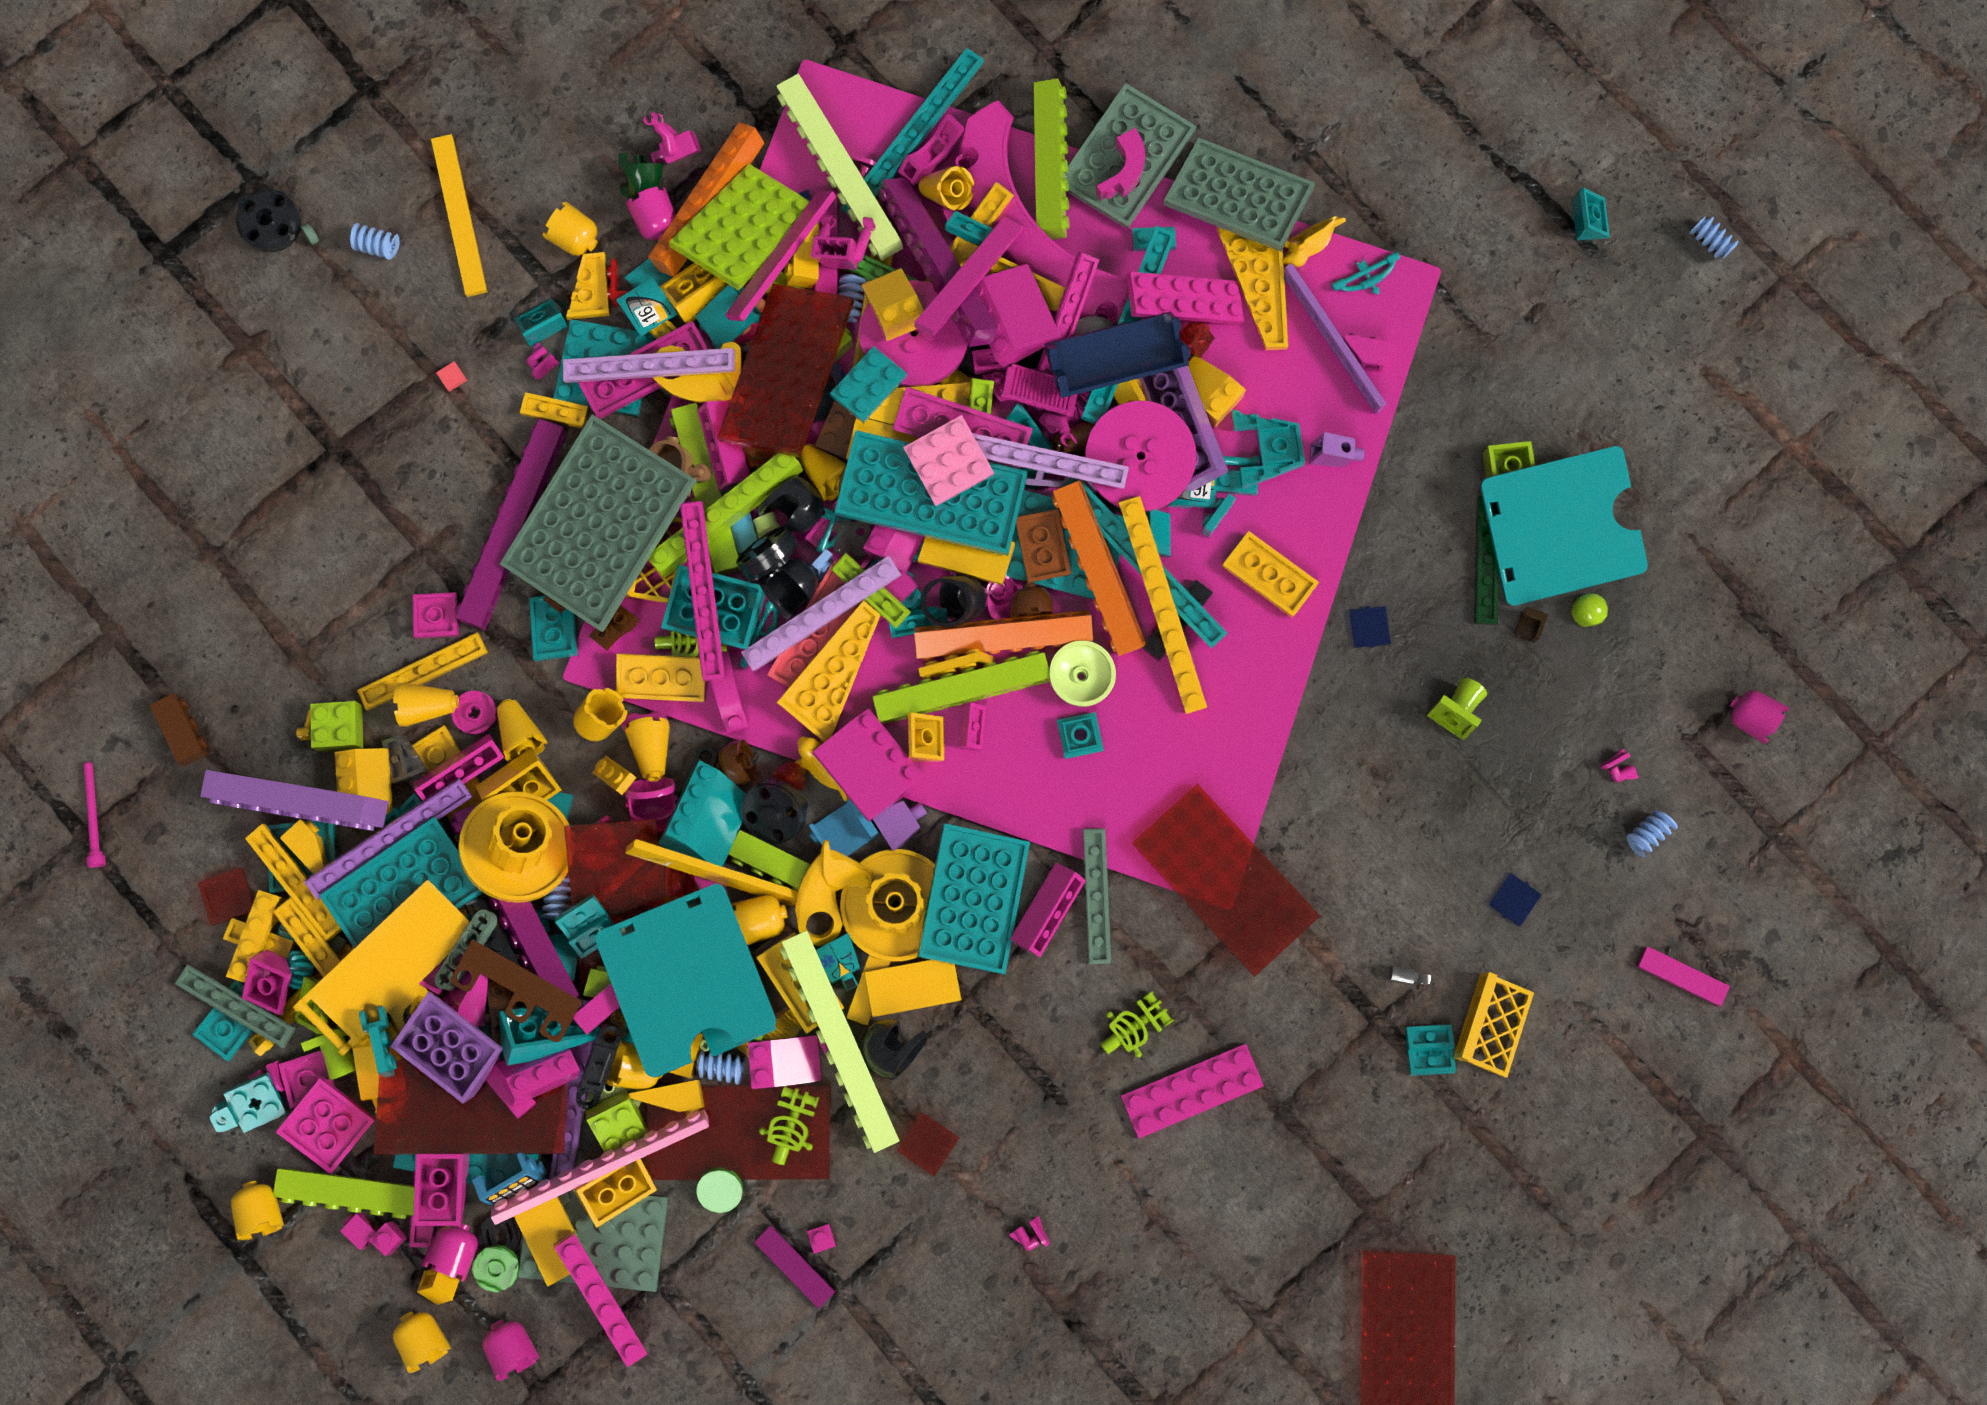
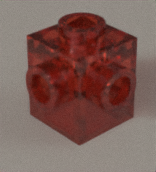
M1189 322L1179 336L1184 344L1189 346L1191 356L1198 358L1203 356L1215 339L1210 332V328L1203 322Z
M787 761L781 767L778 766L773 777L788 783L797 791H802L807 782V779H805L807 770L795 762Z

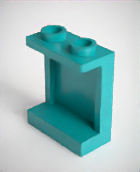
M728 284L695 316L699 321L700 328L709 335L711 343L716 349H721L724 343L733 342L752 323H760L765 318L756 305L744 321L729 320L725 314L742 293L743 287L738 291Z

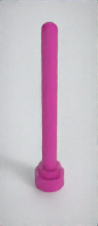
M88 761L83 765L90 852L88 857H86V865L89 868L105 866L106 860L99 846L93 764Z

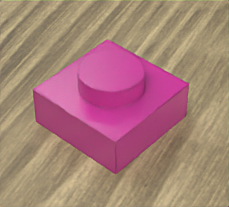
M830 1224L807 1231L814 1254L836 1246Z

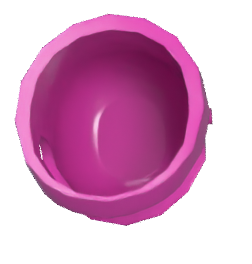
M661 777L660 780L650 782L645 778L633 781L625 791L624 795L628 802L625 803L626 807L629 808L632 822L639 830L647 833H659L665 829L676 806L675 800H678V797L674 794L676 784L672 778Z

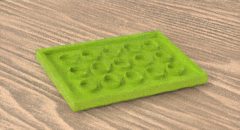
M748 164L669 241L670 248L739 291L757 273L810 201L751 164Z

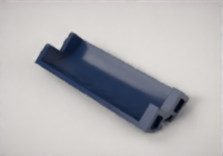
M1167 312L1045 343L1050 370L1053 372L1054 382L1060 397L1064 398L1189 366L1190 349L1179 337V331L1181 330L1179 318H1176L1172 312Z

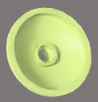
M1074 641L1066 644L1055 654L1050 664L1049 674L1053 690L1062 700L1074 706L1087 707L1101 702L1109 695L1115 683L1116 669L1110 654L1100 645L1090 641ZM1077 674H1084L1085 679L1079 680Z

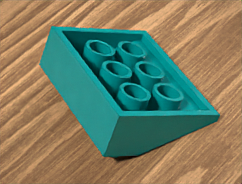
M678 564L661 629L697 637L688 567ZM712 573L721 644L747 650L766 595L759 584Z
M699 760L689 775L658 844L672 851L723 867L743 822L741 808L746 793L729 780L720 770Z

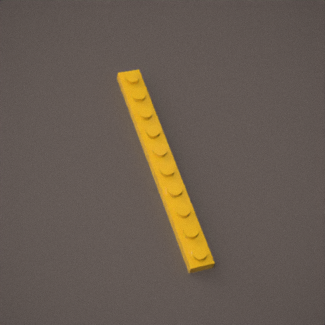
M1138 496L1119 502L1185 712L1188 714L1207 708L1141 497Z

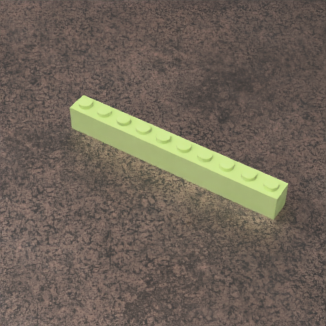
M799 73L778 84L779 94L776 95L782 107L786 105L788 108L786 113L791 122H796L799 126L796 129L802 140L804 138L807 139V148L812 156L816 154L819 160L816 162L822 172L826 171L829 175L827 180L832 189L837 188L839 192L837 197L842 205L846 204L849 210L847 213L852 222L857 221L859 224L857 228L859 233L864 228L863 217L873 219L876 228L874 231H870V244H868L872 255H877L883 261L902 250L903 246L900 237Z
M803 931L781 941L783 946L779 948L783 959H789L792 967L788 969L793 981L798 980L801 986L798 989V993L802 1002L807 1001L810 1009L807 1010L811 1022H817L820 1030L816 1031L820 1043H826L829 1051L825 1054L830 1065L835 1064L838 1070L835 1073V1077L839 1086L844 1085L846 1088L845 1100L848 1106H853L856 1111L853 1118L857 1127H863L866 1135L862 1138L867 1149L872 1148L873 1152L876 1153L899 1142L808 932Z

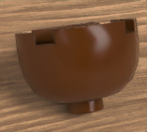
M1036 583L1022 584L1023 588L1016 590L1011 596L1009 605L1011 617L1052 614L1054 612L1050 594L1044 588L1036 587Z
M744 739L732 741L721 749L718 762H716V768L727 776L729 780L735 784H745L754 781L757 776L756 765L751 766L750 758H754L753 752Z

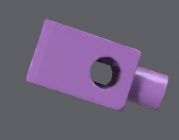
M1323 432L1311 443L1309 464L1345 467L1353 460L1362 461L1364 449L1355 447L1354 438Z
M901 801L890 806L872 820L892 851L901 848L921 829L916 820L927 814L920 802L909 809L905 802Z

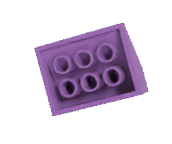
M430 991L391 1045V1048L462 1103L476 1095L503 1049Z

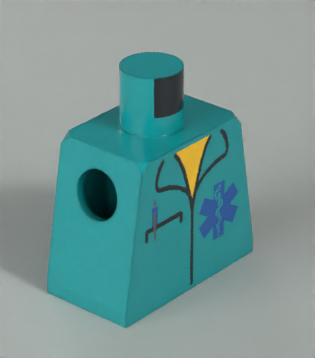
M849 933L816 950L824 971L832 984L841 980L846 991L858 986L853 973L861 968Z

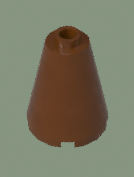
M1084 420L1070 427V433L1077 441V444L1071 438L1065 441L1070 449L1061 443L1060 433L1056 434L1051 443L1053 451L1085 457L1087 441L1095 424Z

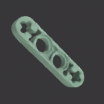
M480 910L474 915L435 976V984L438 988L447 991L456 988L451 983L454 971L450 969L456 970V958L460 954L464 955L469 946L468 940L472 935H476L478 943L485 944L497 924V917L494 913ZM484 917H486V920H487V923H486V924H484V921H483V918H484ZM467 970L459 972L457 976L458 982L461 981ZM446 976H448L447 978L449 979L448 983H446L447 981L445 980Z

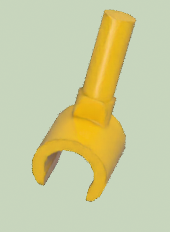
M310 709L308 710L305 727L297 728V738H300V741L311 739Z

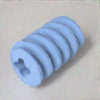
M1705 216L1689 233L1692 235L1698 232L1695 239L1698 241L1704 238L1701 245L1704 247L1710 244L1708 252L1716 250L1714 258L1722 256V261L1737 246L1739 241L1736 240L1731 243L1730 240L1733 235L1730 234L1724 237L1726 229L1718 231L1720 223L1712 225L1714 217L1706 219Z
M355 223L352 227L350 244L355 251L360 250L363 253L391 260L399 249L400 240L398 234L392 239L391 232H387L384 237V231L381 229L376 234V228L374 227L370 228L369 232L366 225H363L361 230L359 223Z
M853 274L841 276L838 283L840 285L838 287V320L854 323L857 321L854 317L861 316V312L856 310V308H862V303L857 302V300H863L864 297L858 293L864 292L859 284H865L866 279Z
M1654 810L1652 816H1647L1645 821L1639 824V827L1634 828L1633 833H1629L1626 836L1627 842L1637 855L1646 858L1644 850L1651 853L1653 850L1650 844L1658 847L1659 843L1656 839L1664 841L1665 837L1662 833L1670 836L1671 830L1669 827L1676 830L1678 826L1666 813Z
M569 874L566 875L565 879L556 889L543 898V902L547 905L542 907V911L545 914H542L541 918L555 920L557 916L572 907L566 904V901L573 900V897L567 895V892L574 891V888L569 887L568 884L575 883V880L570 878Z
M701 1049L697 1060L696 1073L699 1072L700 1078H704L707 1073L710 1080L716 1075L718 1081H722L725 1076L727 1083H730L734 1078L735 1084L739 1085L743 1078L746 1058L743 1063L740 1062L739 1055L732 1061L731 1054L729 1053L725 1059L722 1058V1053L715 1058L712 1057L710 1052L705 1056L704 1051Z

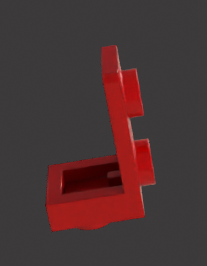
M611 259V266L607 267L608 279H611V286L607 287L608 299H611L614 307H620L616 300L630 291H619V267L616 259Z

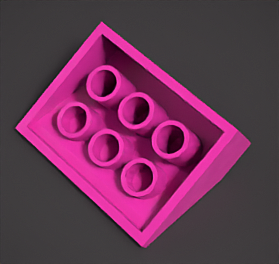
M1028 264L984 276L974 288L999 327L993 343L989 344L996 361L1004 369L1011 366L1012 363L1014 364L1044 348L1045 343L1062 338Z
M867 709L851 720L812 753L868 822L917 788L925 778L870 709Z

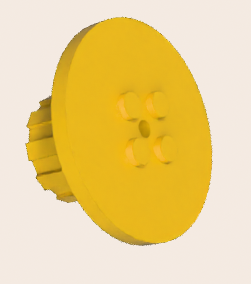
M525 792L502 793L480 803L465 820L458 844L460 862L469 880L488 896L513 903L537 900L556 889L569 872L575 850L571 827L561 811L542 797Z
M890 849L872 854L860 862L873 871L874 881L870 887L865 889L851 886L842 890L840 911L845 930L861 950L875 958L891 962H902L918 958L917 954L935 864L921 854L903 849H896L895 851ZM895 901H898L901 904L897 908L892 907V904Z

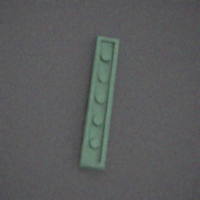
M1105 828L1083 829L1089 964H1110L1111 946Z
M186 965L175 983L177 986L282 1048H285L297 1029L262 1007L243 999L242 995L191 965Z

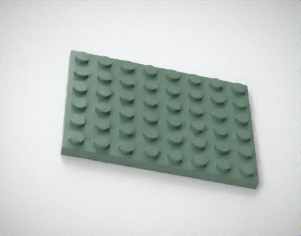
M592 414L500 562V565L599 631L604 632L697 480Z

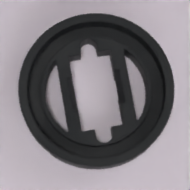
M491 1216L484 1220L479 1231V1240L483 1249L491 1246L487 1239V1231H489L492 1245L497 1244L492 1227L495 1224ZM511 1217L500 1223H502L506 1233L507 1243L504 1245L514 1251L521 1241L522 1232L516 1219ZM508 1224L511 1226V1228H512V1230H513V1238H512V1239H511V1235H510V1232H509Z

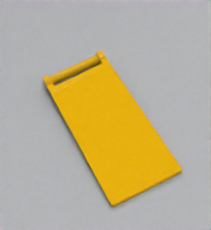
M427 880L299 1000L293 1008L297 1012L300 1011L339 1049L337 1052L343 1056L366 1034L362 1029L359 1011L364 1010L367 1012L369 1023L380 1021L378 1006L383 1005L387 1013L392 1010L450 954L470 921ZM311 999L351 1038L347 1043L307 1005Z

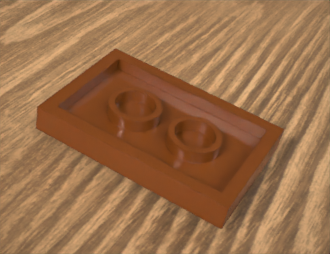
M1058 509L1017 517L1016 530L1027 583L1071 575Z

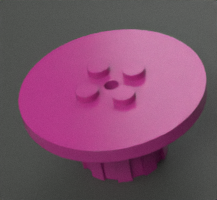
M909 281L923 310H925L938 295L937 292L934 291L933 285L930 282ZM870 304L867 305L861 318L859 338L863 355L865 356L875 346L907 373V377L899 386H930L942 381L957 369L967 351L968 343L962 337L952 317L946 321L934 337L919 329H915L889 341H886Z
M1131 401L1112 408L1098 420L1089 435L1085 457L1128 466L1124 489L1097 483L1092 484L1104 499L1119 508V502L1140 496L1144 510L1148 512L1170 504L1186 489L1195 470L1196 447L1190 429L1174 411L1155 402Z

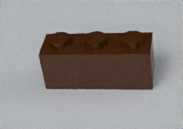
M172 693L150 704L153 714L178 764L187 766L209 755L206 749L208 743L203 735L200 736L197 730L199 724L196 718L190 715L188 711L190 705L184 696L181 697L176 693Z

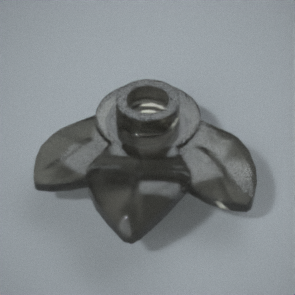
M840 520L832 526L833 531L839 535L834 542L833 551L839 554L851 552L855 561L861 560L866 555L863 547L871 534L870 526L859 521L851 522L848 520ZM858 527L864 529V534L861 536L856 534Z

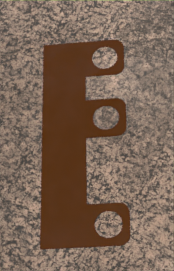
M473 939L451 977V983L466 992L472 990L480 974L513 991L514 995L506 1008V1014L520 1023L527 1021L535 1005L548 1011L549 1013L540 1028V1033L553 1042L561 1041L582 1003L576 997ZM462 970H467L472 975V980L468 985H461L457 980V976ZM521 1001L526 1004L527 1011L523 1016H516L513 1013L512 1007L514 1003ZM551 1021H557L561 1025V1032L556 1036H551L547 1032V1024Z

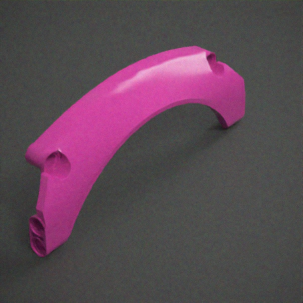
M997 100L967 119L959 150L961 154L956 157L953 166L965 168L971 174L974 181V186H972L973 198L966 208L972 216L995 182H998L1011 192L1014 197L991 228L994 229L1004 217H1007L1023 225V231L1001 257L1019 266L1028 264L1032 272L1060 286L1066 287L1076 257L1056 244L1036 224L1022 204L1014 188L1007 159L1008 135L1014 117ZM1096 268L1079 319L1088 316H1099L1117 325L1129 296L1127 279Z

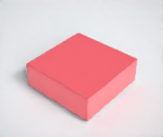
M455 361L436 372L449 392L467 381Z

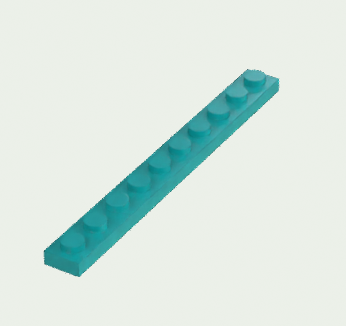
M968 48L964 50L864 178L876 200L879 198L878 193L883 180L894 179L906 156L916 151L983 65L984 59ZM845 204L842 206L841 210L843 213L848 215L847 211L849 210V208Z
M1159 226L1155 227L1138 272L1161 274L1176 233ZM1129 296L1117 325L1144 318L1132 317ZM1118 384L1092 390L1081 419L1096 424L1108 411Z
M1069 478L1061 487L1074 483L1078 479ZM1081 480L1103 536L1142 576L1127 527ZM1163 566L1177 613L1212 649L1228 632Z

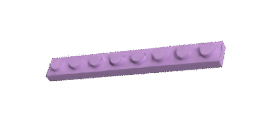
M733 348L563 359V381L566 383L735 372V350Z
M972 433L987 460L1120 489L1125 487L1128 466Z
M887 556L741 653L752 671H756L902 574L892 558Z

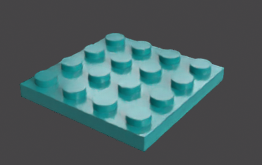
M571 319L553 399L588 406L589 409H592L578 382L566 383L563 381V359L628 355L655 341V338L650 333L640 337L635 330ZM643 397L613 413L639 417Z

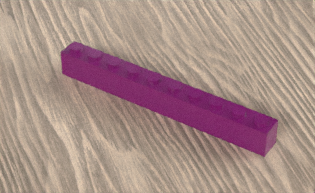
M906 178L883 180L878 193L879 200L883 203L897 230L900 231L907 246L911 249L925 276L932 283L934 291L939 294L959 271L961 266ZM973 289L951 315L952 320L957 325L969 347L992 344L999 327L976 290Z
M539 419L537 424L533 425L530 433L532 437L529 444H525L522 451V461L515 467L514 480L507 486L506 499L504 503L499 505L497 511L498 518L489 529L490 537L488 542H485L481 548L482 556L479 563L476 562L473 567L472 580L465 586L464 599L462 603L460 602L457 605L455 614L461 623L483 631L486 630L510 572L500 565V562L541 498L567 435L564 427Z
M479 804L454 812L451 828L455 835L458 834L460 837L465 820ZM490 897L492 909L494 911L497 910L500 915L499 921L504 930L507 929L510 935L511 946L513 949H517L520 954L519 960L524 969L527 968L531 973L578 998L579 994L531 902L513 903Z

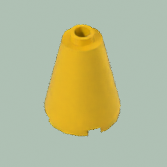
M951 166L923 176L919 182V191L923 196L947 209L961 210L973 198L972 186H974V181L971 174L965 168Z
M813 444L802 445L797 451V460L824 501L826 499L829 501L836 500L839 497V480L847 463Z
M409 683L396 684L393 696V703H397L398 710L394 711L396 721L400 727H407L454 713L455 709L459 707L458 695H455L453 690Z
M503 700L497 707V716L505 760L511 762L530 748L539 755L545 749L544 744H547L546 738L516 700Z
M653 717L639 718L629 722V727L625 726V733L641 775L650 782L658 781L665 775L670 724L667 719L659 717L660 721H653Z

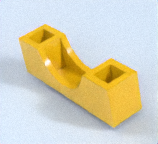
M258 890L226 977L245 983L250 958L263 952L270 931L279 921L272 911L287 900L286 898Z

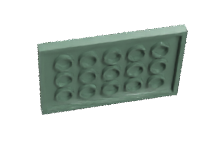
M1125 83L1068 165V172L1065 173V178L1068 180L1069 191L1066 192L1124 228L1129 229L1195 132L1197 126ZM1136 128L1145 148V162L1141 179L1133 191L1124 198L1117 192L1114 197L1110 199L1104 198L1100 201L1096 195L1097 185L1117 175L1124 167V161L1115 147L1116 138Z
M1198 138L1165 197L1164 206L1281 252L1314 189L1315 183Z
M573 1189L559 1195V1199L581 1244L607 1287L657 1291L669 1197L649 1195L596 1228ZM523 1237L518 1277L544 1280ZM571 1275L558 1281L576 1283Z

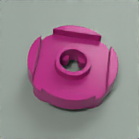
M473 690L465 692L458 697L459 707L452 713V719L457 728L468 735H481L496 725L498 720L497 705L490 696ZM472 708L480 710L478 718L469 716L472 713Z

